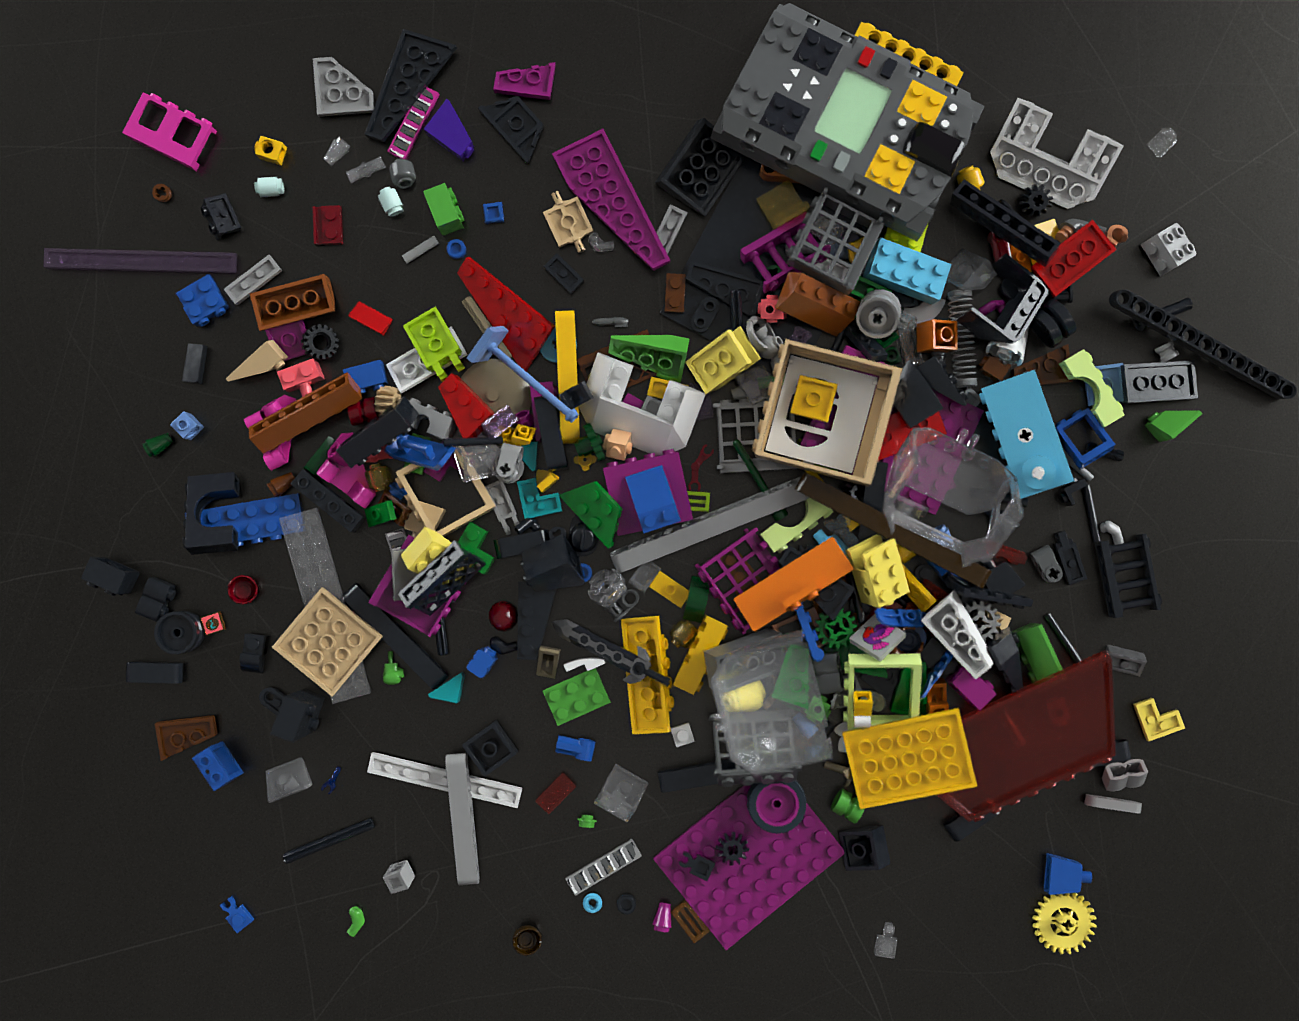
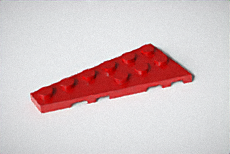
M466 257L457 274L493 327L504 326L509 330L502 342L512 354L516 363L527 372L555 328V325L471 257Z

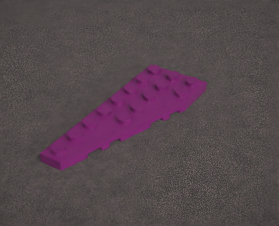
M604 129L552 153L569 189L653 271L670 263V259Z

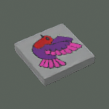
M874 614L849 639L850 643L881 662L906 637V633L897 627L882 625Z

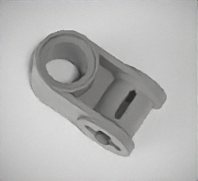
M508 443L502 444L496 471L503 481L512 482L516 479L523 458V446Z

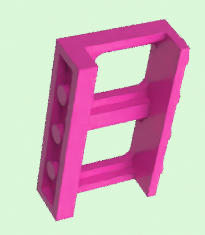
M143 92L122 133L129 139L197 171L200 164L196 161L211 133L216 134L217 132L212 127V123L204 118L201 120L195 118L196 115L188 110L184 112L179 110V107L168 101L167 104L162 102V98L153 93L148 95ZM148 102L167 111L157 131H152L139 124V119ZM182 119L201 127L191 148L173 141V136Z

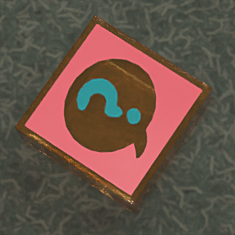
M221 611L200 617L206 636L226 630Z

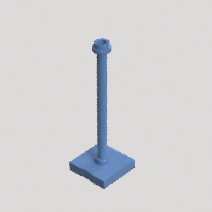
M504 326L488 327L467 359L472 363L488 361L492 354H494L566 415L565 420L567 422H574L579 415L575 408L569 409L498 348V345L509 330Z

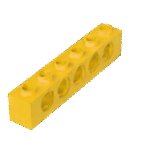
M861 22L855 33L857 37L860 35L868 40L873 39L878 45L893 49L894 53L902 57L908 56L911 60L910 63L919 68L921 64L926 65L928 70L925 71L937 76L936 73H942L945 77L943 80L955 86L958 85L964 73L957 66L948 65L941 58L926 54L923 49L914 48L904 40L893 38L886 31L881 32L875 29L870 23Z

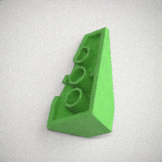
M674 335L611 336L608 353L628 363L634 362L645 371L647 369L651 370L662 379L681 382L689 338Z

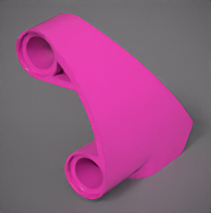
M284 394L263 406L260 411L244 419L247 428L249 429L255 423L295 402L296 399ZM291 440L285 441L275 449L263 454V459L271 471L288 462Z
M353 432L341 433L328 450V458L316 474L328 483L338 487L353 501L366 509L376 496L372 484L369 483L364 465H355L350 468L336 451L343 441L354 434Z

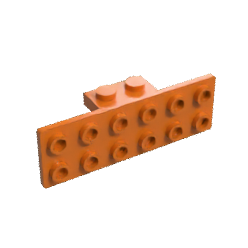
M831 537L734 598V601L755 632L790 609L791 611L798 609L806 599L810 601L817 597L819 591L850 573L854 568L834 537Z

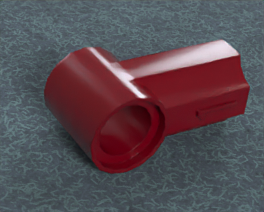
M990 231L987 239L991 243L994 262L1006 253L1012 257L1009 243L1003 239L996 238L994 233Z

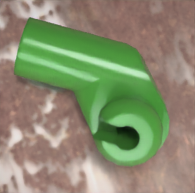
M357 906L349 910L352 925L347 930V933L352 937H355L365 922L363 911Z

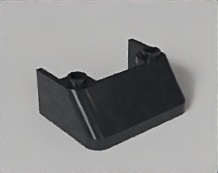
M1006 253L989 267L1004 279L1000 289L1002 294L1009 299L996 322H992L974 307L958 317L956 321L982 340L1013 344L1024 335L1048 295V287L1042 280Z

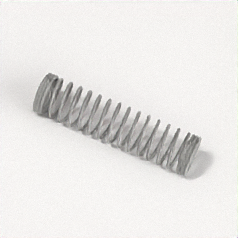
M954 290L947 293V299L951 301L948 305L952 307L948 310L952 313L948 317L953 319L951 321H956L958 318L950 316L964 314L966 311L954 312L950 311L951 309L967 308L973 305L954 306L950 304L953 302L972 301L973 299L970 298L973 296L972 291ZM968 329L957 330V333L970 331ZM965 335V336H957V337H958V339H959V338H972V337H974L975 335ZM975 341L958 342V345L973 344ZM975 347L958 348V350H955V351H952V352H951V354L954 355V357H952L951 360H952V361H955V363H953L951 366L956 368V369H953V370H952V372L956 374V375H954V377L960 376V375L976 374V373H977V372H965V373H964V372H954V371L959 370V369H964V368H976V367H977V366H954L955 364L963 363V362H975V361H976L975 359H972V360H954V358H957V357H962V356H974V355H976L975 353H970V354H954V352H956V351H961V350H974ZM956 378L958 383L955 385L957 388L977 386V378Z

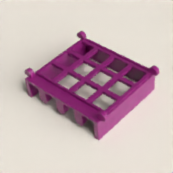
M757 527L750 531L746 528L743 530L745 535L701 566L698 563L694 565L699 571L698 576L704 583H708L712 596L720 600L722 603L720 605L721 609L725 614L729 613L733 619L731 623L743 635L747 633L746 630L750 628L748 622L743 624L736 614L740 611L739 607L733 610L726 597L736 590L739 594H742L743 591L740 587L750 580L756 585L758 581L755 576L765 569L769 575L781 569L778 566L779 560L775 556L772 557L767 550V543L761 541L757 536ZM746 540L753 551L744 558H741L735 547ZM731 550L738 562L727 569L720 558ZM753 555H756L763 566L754 573H751L744 562ZM717 561L724 572L712 580L705 568ZM741 565L748 574V577L737 584L730 572ZM726 575L734 587L725 594H722L715 583Z

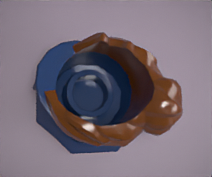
M897 627L906 633V637L889 654H920L927 640L924 629Z

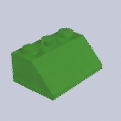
M1029 623L1012 631H1016L1020 639V643H1018L1021 654L1020 661L1024 666L1026 665L1029 671L1027 676L1031 683L1042 686L1067 678L1042 624Z

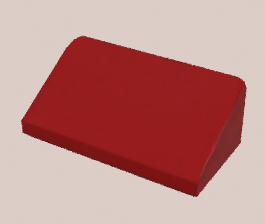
M360 301L348 315L351 319L382 336L385 335L393 320Z

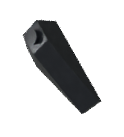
M1008 627L998 631V633H993V639L988 637V650L999 671L1002 670L1006 683L1011 682L1012 693L1023 709L1026 706L1018 646L1020 639L1016 631L1012 632L1011 628Z

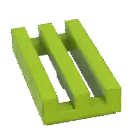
M687 491L688 495L706 497V500L689 499L690 503L705 504V508L691 507V511L709 512L710 493Z

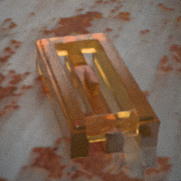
M686 900L671 910L672 915L694 944L710 932ZM685 906L696 919V921L699 923V925L702 927V929L704 930L703 932L699 930V928L696 926V924L684 910ZM679 911L698 934L696 937L678 915Z

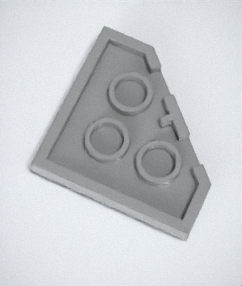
M333 57L313 58L318 117L373 112L375 102L372 90L342 67Z

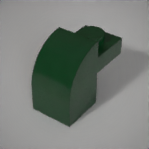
M691 577L683 619L702 623L709 595V585L707 582L704 583L700 577Z

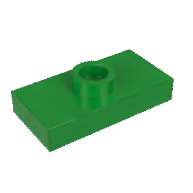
M392 500L364 509L368 527H374L396 519Z

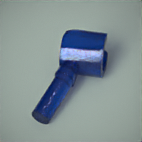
M337 766L330 780L322 785V791L328 785L331 789L328 794L332 793L336 787L334 782L341 770L340 767Z

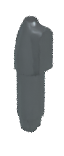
M623 317L594 319L592 324L628 327V319Z

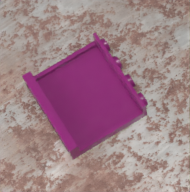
M674 449L662 451L663 455L655 456V453L644 455V459L637 460L636 457L625 459V463L619 465L617 461L606 463L607 467L603 468L608 493L623 508L621 517L618 520V536L643 531L625 477L660 465L663 466L681 520L680 522L693 520L679 452H674Z
M408 535L400 549H406L415 538ZM391 563L368 603L377 606L431 637L432 634H437L441 627L438 624L442 617H447L451 610L448 607L452 600H457L461 591L458 590L431 616L415 608H406L402 600H393ZM436 593L428 595V598L435 596ZM433 603L427 604V608H429Z

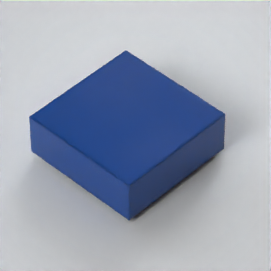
M502 202L483 204L485 224L504 222Z

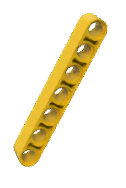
M574 310L555 311L559 394L578 384ZM578 406V407H576L575 409L577 410V413L579 414V406ZM559 410L563 444H574L580 438L579 415L571 423L565 420L566 415Z

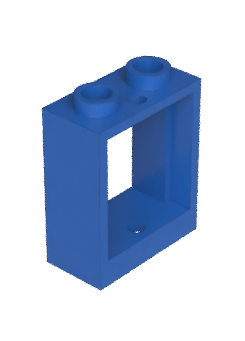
M1089 408L1083 411L1079 409L1071 415L1072 418L1067 421L1063 419L1055 425L1062 447L1079 470L1112 451L1116 445ZM1085 418L1103 443L1082 456L1064 430Z
M223 741L206 748L192 758L214 791L229 784L244 773Z

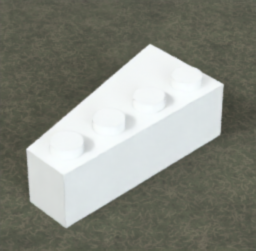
M954 590L926 613L921 621L967 671L977 679L991 668L994 660Z

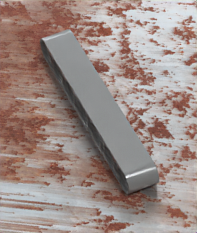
M467 753L446 755V773L458 885L479 884V864Z

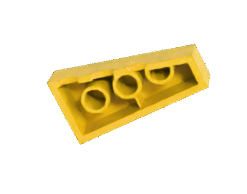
M705 614L672 683L674 686L692 695L696 691H700L703 685V681H701L703 675H707L704 651L717 647L721 639L724 640L728 632V625Z

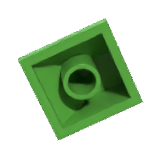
M1156 411L1147 418L1149 421L1144 426L1158 442L1174 439L1203 413L1201 411H1163L1159 413Z

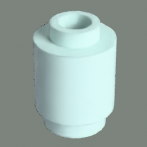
M263 177L258 178L257 182H254L256 194L259 193L260 197L284 194L282 178Z
M390 187L381 189L378 198L385 213H388L389 217L402 213L403 205L396 189H391Z

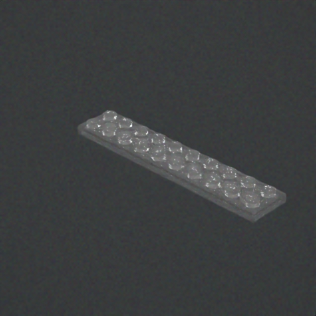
M318 508L279 518L304 607H306L321 587H324L346 605ZM361 662L333 697L331 696L333 704L371 693L363 662Z

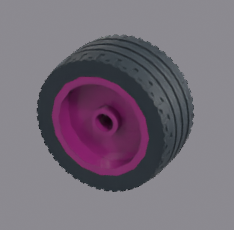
M797 781L790 783L773 782L771 784L753 783L748 791L747 808L754 823L767 832L776 834L789 832L798 826L805 815L806 796ZM779 800L780 803L774 806V801Z

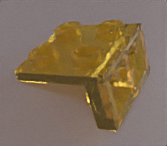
M789 180L757 198V203L774 230L804 212H809L811 208L807 201L802 202Z

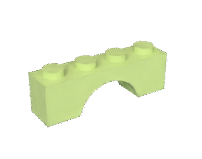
M1083 349L1065 359L1059 365L1068 380H1082L1092 388L1094 392V405L1090 411L1104 428L1124 416L1123 407L1113 397L1111 387L1103 381L1101 371L1095 368L1092 363V356Z
M808 498L804 500L806 512L799 524L794 527H784L774 523L759 534V536L767 543L772 553L776 551L781 553L788 547L787 543L789 541H797L803 536L801 532L806 528L811 530L819 524L817 522L818 519L822 516L825 519L834 511Z

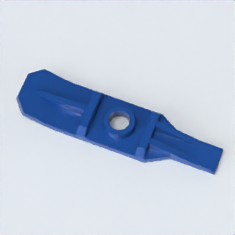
M876 608L874 611L877 620L885 626L915 628L926 626L921 621L926 613L921 612L920 609Z
M948 649L933 669L935 671L928 674L920 700L926 697L953 658V654Z

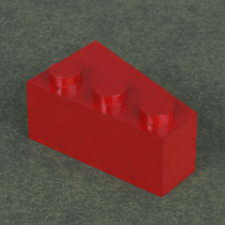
M451 373L438 387L463 438L478 437L497 417L496 413L459 376Z

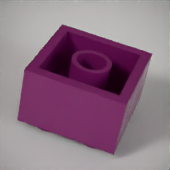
M959 664L958 670L954 674L948 675L944 680L971 707L981 711L996 695L993 691L994 686L986 679L984 680L980 677L975 679L962 664Z

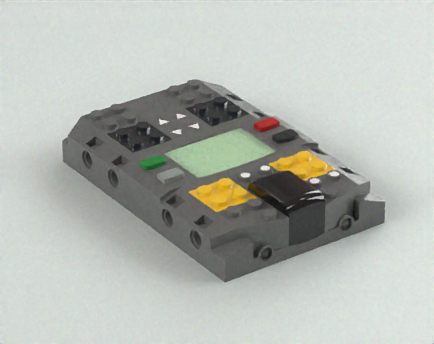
M791 3L784 6L779 4L776 10L773 11L728 96L712 131L711 139L819 193H822L824 188L827 187L829 189L826 194L875 220H878L880 216L884 217L882 222L885 223V226L918 241L933 215L934 208L939 201L943 189L951 179L965 151L971 132L977 124L984 106L973 101L969 92L911 64L910 60L860 35L857 37Z

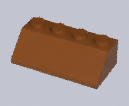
M788 272L775 309L826 333L837 336L854 320L860 301L803 273Z
M325 274L250 293L259 331L335 312L334 293L330 278Z

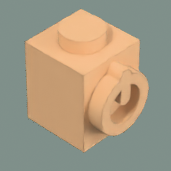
M613 429L611 434H606L602 447L603 450H606V457L624 461L627 454H630L632 451V433Z

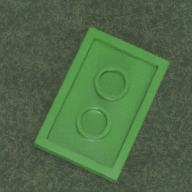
M596 668L582 672L542 690L558 726L611 703Z

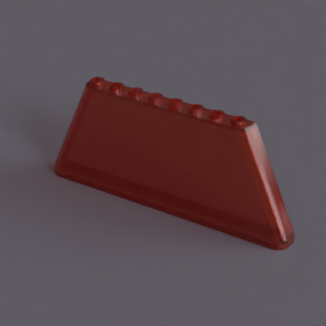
M1108 651L1096 653L985 705L981 711L974 710L962 716L961 720L977 787L936 795L967 821L973 820L977 822L983 819L985 814L990 812L992 814L997 813L1005 805H1015L1025 796L1032 797L1039 793L1038 790L1043 788L1050 789L1057 785L1056 782L1063 779L1064 781L1070 780L1080 771L1088 772L1098 763L1105 764L1112 760L1111 757L1116 756L1112 658Z

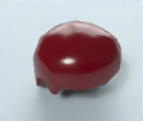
M236 576L228 584V595L236 604L244 605L250 603L257 596V584L250 576Z
M506 601L493 604L489 610L491 625L497 631L506 632L512 630L518 622L516 608Z

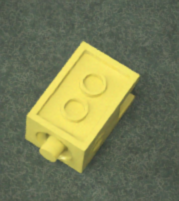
M740 326L733 332L731 329L724 332L685 363L704 393L708 394L722 388L758 362L761 357Z
M876 534L846 550L848 560L854 568L852 573L862 603L881 608L892 605L895 599L910 592L894 538L883 543L881 535Z

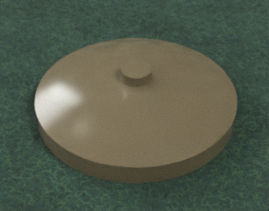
M500 359L478 362L472 365L461 377L497 415L481 432L483 434L495 435L499 425L516 428L515 415L523 410H531L530 385Z

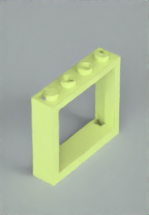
M848 654V662H844V673H848V678H844V690H847V695H843L844 707H847V711H843V722H847L848 730L858 729L854 728L853 718L855 668H911L909 715H872L871 726L919 716L922 672L920 654H888L881 662L869 654Z

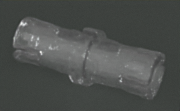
M381 156L367 163L362 162L361 166L346 171L350 182L353 183L365 176L370 177L372 173L386 168Z

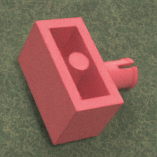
M313 358L277 371L283 390L292 392L300 389L302 397L313 392L311 384L325 379L319 362Z

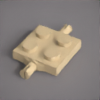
M559 191L553 192L551 195L556 204L551 209L543 212L559 248L574 243L578 253H581V249L582 251L586 250L581 239L593 233V228L578 196L563 201Z

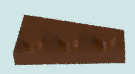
M1069 344L1012 369V376L1015 377L1035 370L1040 386L1073 382V379L1068 380L1059 363L1070 357Z
M215 715L155 723L161 761L218 734Z

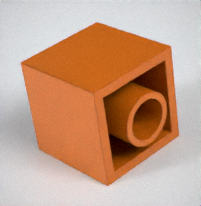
M932 319L916 324L918 353H947L958 350L957 321Z

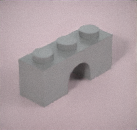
M414 398L408 400L419 413L411 428L417 430L421 421L429 419L428 434L441 440L452 439L457 425L451 413L443 411V414L437 412L438 408L429 404L426 407L422 406V402Z

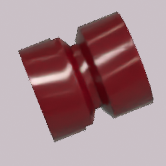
M375 397L365 398L363 402L359 400L356 404L347 407L352 426L362 425L365 421L369 423L375 417L378 420L380 419L375 411Z

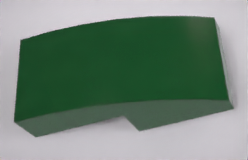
M330 436L326 438L303 467L317 479H320V476L316 472L328 458V450L336 441Z

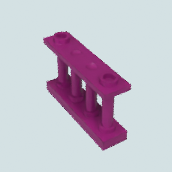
M806 212L740 249V259L743 263L753 262L766 280L763 282L764 293L779 288L780 284L785 282L788 272L801 273V271L792 266L788 267L775 247L780 243H786L788 248L791 245L795 246L792 236L797 234L799 229L803 230L805 224L802 222L807 214ZM809 232L806 241L818 247L819 244ZM828 244L822 250L830 254L831 246ZM800 251L798 257L811 263L816 252L814 251L811 255L804 257ZM764 252H769L782 270L773 277L759 258V255ZM819 254L815 264L818 262L822 263L828 258Z

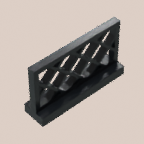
M454 540L407 584L398 595L406 608H415L431 616L486 563L483 559L462 548ZM476 563L473 567L469 568V565ZM464 567L463 570L457 571V568ZM450 580L449 583L442 585L444 581ZM436 593L435 596L428 598V595ZM433 603L429 608H427V604Z

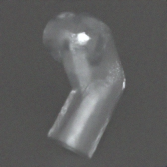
M597 233L589 234V245L597 252L615 251L614 241L603 242Z

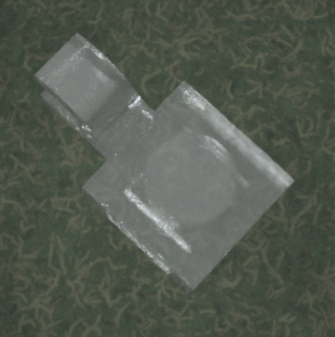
M885 922L883 935L877 934L875 956L895 959L897 938L893 937L895 930L893 923Z

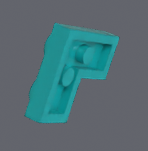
M536 478L517 482L524 519L563 512L559 493L540 496Z

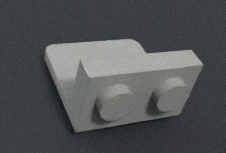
M1178 223L1173 224L1140 244L1160 277L1196 255L1193 244L1190 243L1183 228Z

